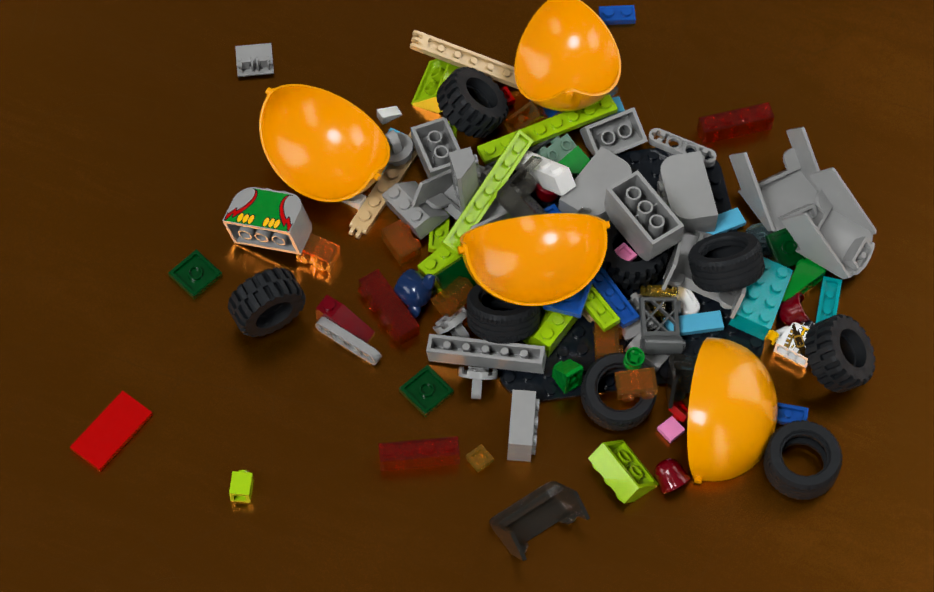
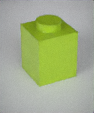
M246 470L232 471L229 490L230 501L251 502L254 483L253 473Z

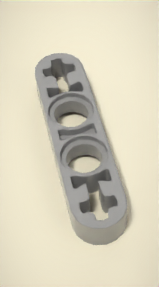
M654 128L649 132L648 142L656 148L674 155L687 153L686 149L693 148L695 151H701L705 167H712L715 164L717 155L710 148L660 128ZM675 141L679 145L677 147H671L669 145V142Z
M322 316L316 322L315 327L322 334L368 363L376 365L382 358L378 350L326 317Z

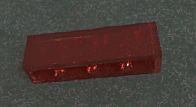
M769 102L699 117L697 132L701 143L706 144L772 129L775 117Z
M379 269L359 279V294L362 298L368 300L371 311H376L380 323L383 327L386 326L389 329V335L393 341H397L401 346L420 335V325Z
M458 436L378 443L380 471L460 464Z

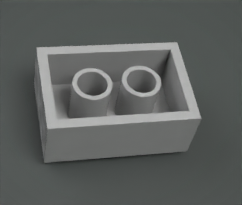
M442 117L411 127V140L428 179L451 169L448 152L460 150V147L447 118Z
M512 390L507 460L531 462V455L536 453L540 399H536V391Z

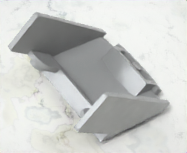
M804 127L786 130L792 146L783 154L786 170L759 182L754 174L747 152L729 155L741 188L738 192L769 232H776L786 228L782 223L783 218L806 212L814 221L820 211L815 204V196L818 189L809 177L811 173L820 171Z
M476 165L480 171L481 178L478 179H480L481 183L492 169L489 165L486 168ZM451 169L420 182L411 205L416 207L426 202L433 209L443 208L457 220L461 210L454 192ZM509 179L480 222L473 225L470 230L491 222L515 218L525 209L527 202H523L520 197L522 193Z
M834 167L811 173L809 177L818 189L815 196V204L820 211L814 221L804 212L783 218L782 223L797 243L798 247L795 250L797 253L841 279L851 278L854 275H858L870 261L875 247V243L872 242L873 235L876 234L877 230Z
M684 228L681 241L673 249L663 276L664 280L661 289L665 291L667 285L672 287L681 286L719 302L720 306L724 309H731L730 318L734 319L745 297L747 287L730 292L715 293L704 291L696 286L692 279L688 254L693 245L706 237L712 236V234L695 230L694 233L685 232L686 228Z

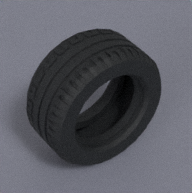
M725 232L706 237L693 245L688 254L693 282L700 289L707 292H730L745 288L759 280L765 270L761 243L755 236L746 232Z
M478 284L467 295V324L472 332L483 340L498 344L519 342L530 337L540 325L541 306H522L507 303L493 297ZM503 308H506V309H513V310L500 311V310H494V309H503Z
M620 352L606 354L604 357L602 356L593 362L584 376L580 394L583 408L588 414L587 416L594 423L611 431L629 430L640 425L652 411L657 398V383L650 367L643 362L642 367L638 371H628L623 365L626 353L622 354ZM623 374L630 377L636 383L639 389L640 400L635 406L626 410L612 409L601 400L598 394V383L608 375Z
M801 420L784 424L773 433L764 454L763 466L767 479H769V482L772 483L771 485L776 490H779L778 492L787 495L789 498L809 500L814 499V497L818 498L830 490L840 472L843 456L839 442L827 428L814 422ZM797 444L807 445L816 450L821 456L823 470L815 475H798L790 471L784 464L782 452L789 446Z

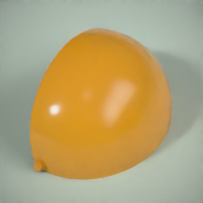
M547 0L533 15L520 39L514 65L515 80L520 92L527 99L541 107L565 112L581 110L602 100L617 85L621 75L619 50L606 24L583 1Z
M286 84L272 89L270 87L267 88L265 91L267 97L263 103L259 118L261 144L270 165L289 187L310 199L322 202H339L363 193L376 181L380 180L381 174L390 159V146L383 131L364 111L348 100L314 86Z
M550 213L509 218L484 224L465 232L460 237V246L457 249L458 253L462 254L465 266L471 277L484 291L493 297L507 303L522 306L549 305L575 295L595 277L606 255L607 229H610V223L597 216L579 213Z
M708 337L704 340L697 356L692 377L687 421V450L690 471L694 483L701 484L702 481L729 480L750 470L765 454L768 442L775 432L777 424L778 400L769 371L763 362L748 348L723 338Z

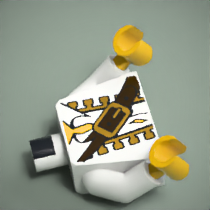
M810 320L809 322H803L802 325L793 322L790 326H784L776 331L769 330L764 339L771 340L772 345L775 344L773 352L807 368L808 358L805 356L806 346H804V341L808 330L814 325V322Z

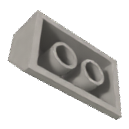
M635 107L579 129L587 149L593 156L601 146L613 154H618L648 142Z
M471 147L448 152L454 192L461 213L481 185V181L478 179L481 178L480 171L476 167V165H479L477 154L472 153Z
M416 181L396 183L384 192L382 196L387 206L420 240L450 217L443 208L433 209L426 202L416 207L411 205L419 186Z

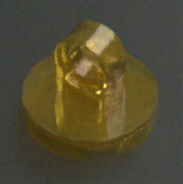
M647 285V289L645 286H641L640 295L652 297L678 296L679 287H673L672 290L668 289L667 285L664 291L661 289L662 285ZM664 302V304L661 306L664 310H665V302ZM659 310L654 314L655 317H664Z

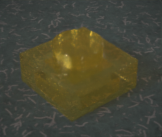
M482 444L466 455L467 461L477 472H480L494 462V458Z

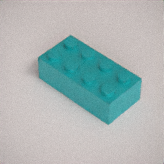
M763 257L765 270L762 276L755 283L747 286L745 297L734 319H730L728 324L763 341L768 331L772 328L793 272L792 269Z

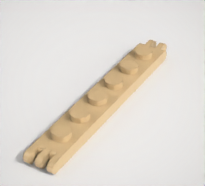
M418 30L413 31L410 49L460 68H475L477 71H482L487 77L492 78V80L518 89L513 66Z
M415 147L411 154L412 157L408 162L400 166H394V164L387 166L380 180H378L350 222L349 227L351 229L349 230V235L353 236L357 230L355 237L360 239L362 234L366 235L386 206L382 194L394 184L401 183L417 159L418 154Z

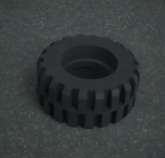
M462 67L456 69L441 84L437 91L438 107L443 112L445 119L447 118L450 121L449 123L452 126L454 125L458 131L464 132L467 136H473V138L490 136L507 118L509 107L507 106L508 101L504 97L505 94L499 89L498 84L494 83L489 76L484 75L482 71H477L475 68Z
M610 220V229H607V250L601 266L617 286H622V289L627 290L629 287L633 290H638L640 286L646 288L650 285V282L652 284L655 283L664 272L669 249L649 261H626L620 258L614 249L623 242H628Z
M273 268V270L267 269L262 273L259 272L255 276L246 279L243 284H240L229 298L228 310L243 334L251 337L265 336V334L274 333V331L280 330L284 325L292 322V319L296 318L299 312L303 310L306 298L305 293L291 271L284 268Z
M843 314L831 316L812 325L804 341V346H806L805 356L808 358L807 363L812 369V374L818 378L817 381L820 384H824L826 389L837 393H843L866 384L871 379L875 370L874 349L870 344L869 336L865 334L866 331L863 327L859 326L856 320Z

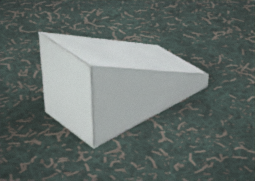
M397 106L376 109L377 118L382 125L402 116Z
M359 194L341 202L359 210L366 200V195Z

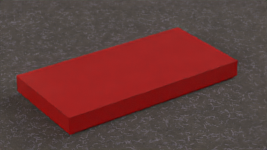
M122 390L70 446V450L101 472L153 416V413Z

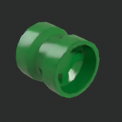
M638 347L628 349L623 359L624 367L631 372L638 371L645 360L644 352Z

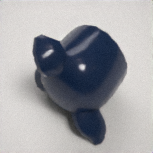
M408 269L398 279L394 287V293L408 306L406 313L410 319H416L420 315L421 307L434 298L436 290L434 288L435 276L433 274L423 276L415 269Z

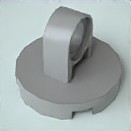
M394 130L386 133L385 136L390 146L388 164L400 166L408 162L414 151L411 138L404 133L395 132Z
M465 306L457 307L458 312L451 313L450 311L435 323L436 326L433 327L436 334L441 335L449 331L452 336L470 338L469 333L461 323L467 317Z
M468 366V370H464V367H459L458 370L459 377L472 379L471 399H481L482 380L497 379L498 370L493 369L492 372H489V368Z

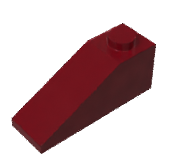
M326 295L316 307L317 320L322 316L326 317L366 343L375 334L374 330L345 305L329 295Z

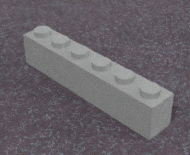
M429 334L426 349L428 360L432 362L544 374L547 358L545 346L519 343L498 344L483 339Z

